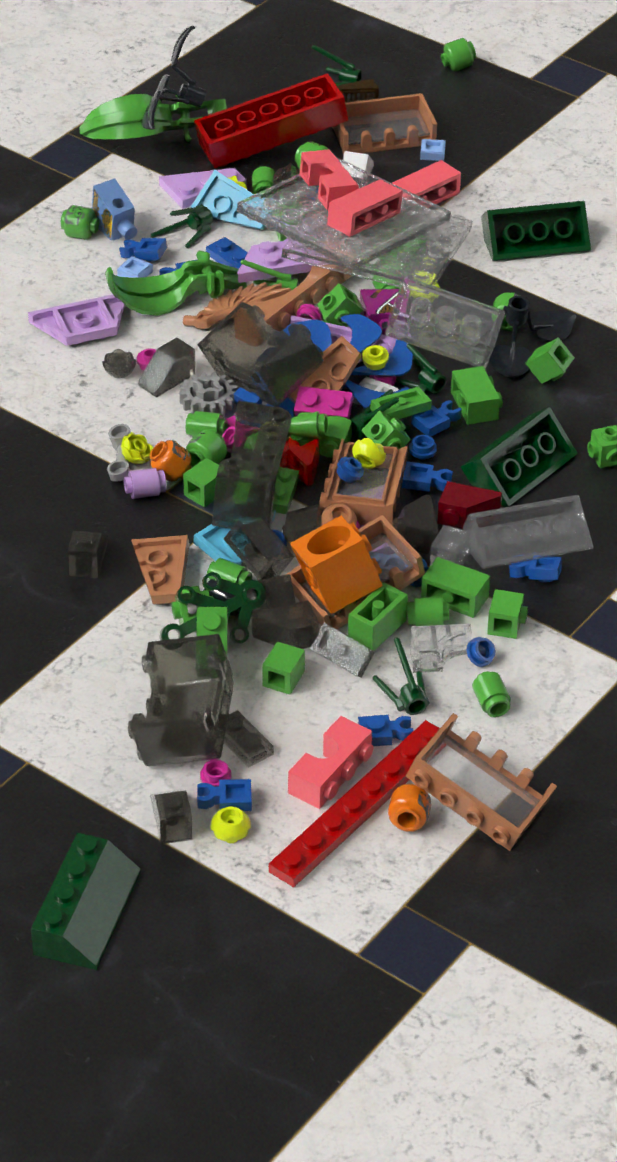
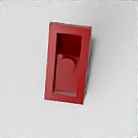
M285 432L275 436L276 444L281 449V454L283 455L282 463L289 469L299 470V479L307 486L312 485L320 459L319 439H314L300 446L296 440H293Z

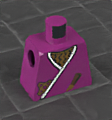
M360 289V303L364 309L360 314L377 323L381 327L383 335H389L395 330L405 332L409 313L410 291L409 289Z

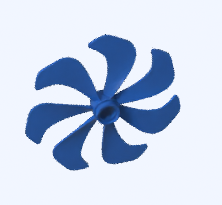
M361 314L341 317V321L352 329L350 344L360 354L379 340L382 335L381 327ZM308 320L289 324L280 335L281 340L300 338L314 348L318 355L332 345L330 329L321 320ZM397 339L384 368L371 370L365 365L355 368L351 375L402 376L411 370L413 354L407 348L406 342ZM274 349L262 356L254 367L252 375L255 383L258 386H262L271 375L280 372L299 373L312 360L290 350ZM347 380L342 388L347 387L364 409L371 404V400L377 399L386 393L367 389L350 380ZM284 385L269 394L267 405L276 410L272 416L286 426L287 418L294 417L295 403L283 393L282 387ZM405 387L401 390L394 391L393 394L408 390L409 388Z

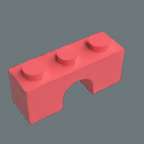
M330 149L302 152L300 176L308 186L319 185L318 199L326 210H328L329 202L359 189L358 183L354 181Z
M340 716L323 734V756L327 758H316L305 753L288 771V794L318 809L328 799L332 800L337 794L339 787L346 780L349 781L353 777L358 766L362 762L368 761L374 748L372 745V730Z

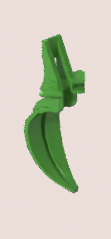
M147 94L126 95L107 101L91 111L80 126L79 131L80 135L87 138L108 140L139 138L164 131L183 129L186 142H190L191 136L188 128L195 126L194 120L202 118H190V112L207 108L208 115L222 111L227 109L226 99L203 101L200 108L181 102H176L173 105L162 104L158 100L154 115L155 129L149 130L142 127V119L153 96ZM172 114H180V118L173 121Z
M200 250L196 255L198 260L187 261L183 263L180 269L158 276L119 277L113 275L111 267H108L105 272L108 287L115 298L122 301L129 309L144 315L158 316L170 313L181 305L187 296L195 291H198L199 295L208 292L211 298H217L223 294L224 289L233 290L238 289L240 286H243V288L247 287L246 282H238L237 272L239 269L210 260L208 252Z

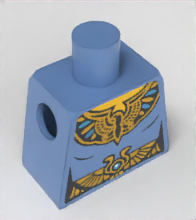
M114 178L94 185L92 209L95 211L96 218H99V230L110 240L122 237L126 240L134 238L137 234V229L134 226L135 208L117 180Z

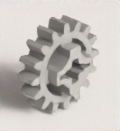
M202 372L201 377L193 374L192 380L185 379L184 385H180V404L183 405L184 411L191 409V413L202 411L222 413L224 416L226 415V410H234L236 403L233 393L238 390V387L234 385L233 379L226 381V375L219 377L216 376V372H213L211 376H207L205 372Z

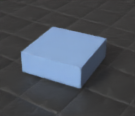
M422 139L420 160L444 161L446 141Z
M133 256L117 268V276L147 277L153 272V264Z

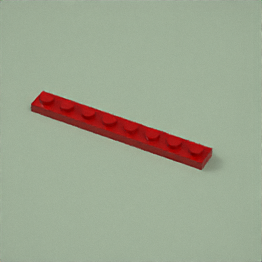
M425 720L269 863V873L294 888L387 802L399 786L406 784L410 780L406 777V774L414 759L440 728ZM442 744L441 747L436 751V753L431 757V759L427 763H429L441 750H443L446 747V745Z

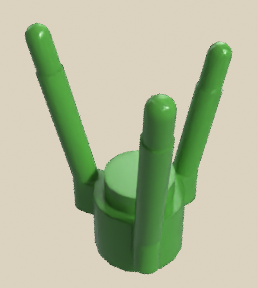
M241 260L242 265L280 278L277 279V282L254 280V284L267 282V286L281 283L282 288L290 287L291 290L298 287V279L291 278L292 274H284L253 262Z

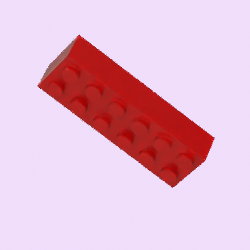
M327 73L196 119L194 124L200 146L212 166L217 168L226 166L239 159L248 158L253 154L271 150L284 143L293 142L298 138L316 134L318 131L329 127L338 126L343 122L349 121L345 98Z

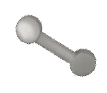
M126 424L115 425L108 432L112 446L117 451V459L108 465L107 471L111 481L115 482L124 480V477H128V472L131 471L128 460L125 459L121 451L123 437L131 433L129 426Z

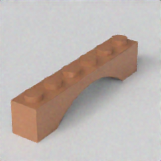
M326 245L322 250L334 256L335 263L313 265L306 279L290 292L274 299L251 303L233 315V337L256 348L261 347L290 324L291 315L297 316V310L301 305L317 304L338 283L342 284L350 279L353 274L352 254Z

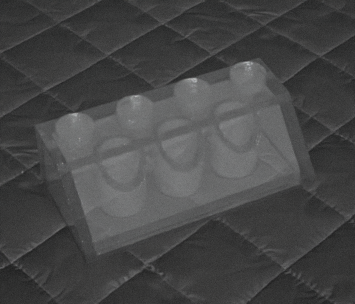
M405 276L389 315L385 335L475 367L483 366L485 369L495 347L505 311Z
M579 495L472 513L468 515L463 526L470 554L482 569L585 551L594 547Z

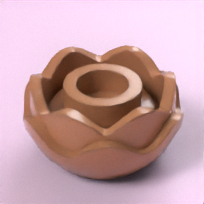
M342 503L329 505L321 515L322 525L341 515L349 524L353 522L356 525L357 519L354 511Z

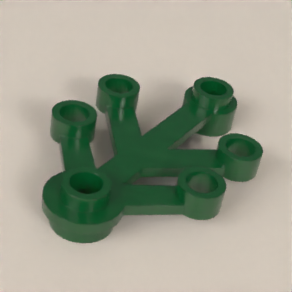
M210 572L203 577V587L208 591L218 589L235 597L224 602L196 593L190 586H183L177 590L176 598L179 603H190L200 607H227L228 619L230 612L241 607L237 625L230 631V639L236 644H242L248 640L249 631L247 628L252 611L262 606L266 599L265 588L260 582L247 580L239 585L221 579L220 575L215 572ZM209 576L216 578L217 584L215 587L207 584ZM249 589H253L256 592L255 600H250L247 597ZM182 590L190 592L191 597L188 601L181 598ZM197 617L181 625L172 623L164 626L159 635L161 643L167 648L180 646L184 642L186 635L197 630ZM237 629L244 632L242 640H238L235 637ZM170 630L177 631L178 639L176 641L169 639L168 633Z

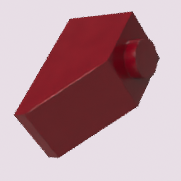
M447 481L438 503L437 524L467 529L499 518L501 514L502 492Z

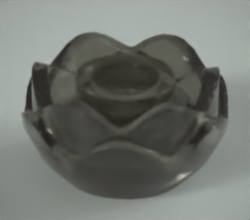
M116 349L112 353L105 355L102 364L104 370L112 377L124 378L135 369L136 359H134L131 352Z

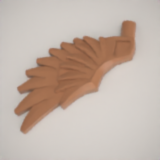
M267 282L257 286L251 283L244 289L243 286H240L234 292L228 290L225 296L222 294L218 299L213 298L212 301H209L208 307H204V310L200 311L197 316L185 315L183 317V324L185 326H195L197 329H207L223 319L233 317V315L248 304L277 298L290 292L291 289L290 287L282 288L281 283L267 286Z

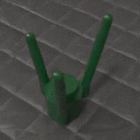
M312 45L313 50L344 66L341 70L326 67V71L339 75V81H342V83H335L336 86L361 81L362 70L356 69L354 64L348 63L316 45Z
M203 204L193 208L171 211V216L189 214V216L185 220L151 233L150 236L154 238L188 224L191 229L199 230L186 243L185 247L190 248L204 233L211 230L210 224L213 222V215L209 208L203 206Z
M407 344V348L415 356L413 362L422 369L418 376L420 384L397 376L396 383L410 388L419 386L425 394L428 391L433 394L439 393L446 384V377L438 372V369L431 365L411 344Z
M390 389L380 397L391 395L394 391ZM395 397L374 411L370 409L369 405L362 412L353 416L350 420L352 421V432L358 439L367 438L361 430L379 410L384 412L399 402V398ZM406 425V429L404 431H409L411 427L409 425Z
M395 638L394 642L408 681L400 689V698L377 675H374L372 679L395 703L398 711L405 709L407 714L417 715L422 713L430 704L426 695L422 673L417 671V684L415 683L399 638Z

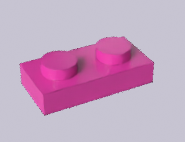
M299 386L294 413L298 416L302 412L313 413L319 411L320 414H327V417L341 416L349 419L354 396L352 392Z

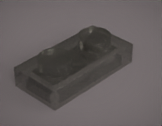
M325 622L310 648L362 678L376 652Z
M238 710L212 723L213 733L248 768L274 755V746Z

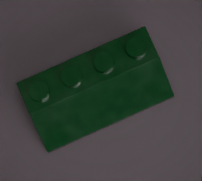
M585 201L487 210L481 215L484 242L492 261L591 251Z
M547 407L526 417L463 464L461 469L472 486L502 492L501 506L507 508L578 453L552 409Z
M82 833L76 834L31 927L33 955L97 970L140 875V868L108 839Z

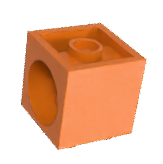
M342 515L290 543L309 588L330 614L383 586L379 578L382 570L374 557L371 559L369 551L372 550L370 542L364 534H360L353 522L349 524Z

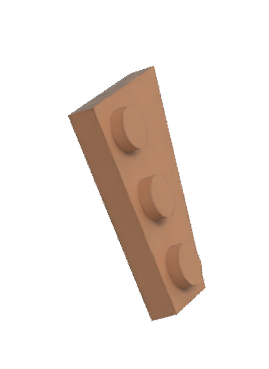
M341 336L282 387L283 393L292 402L296 403L299 386L341 391L361 359L360 352Z
M188 535L132 539L133 548L152 603L170 604L171 602H176V592L184 586L190 545Z

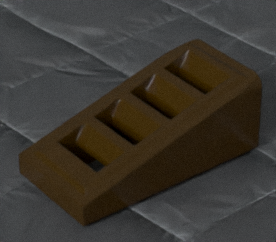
M373 79L337 86L345 98V103L379 99V87Z

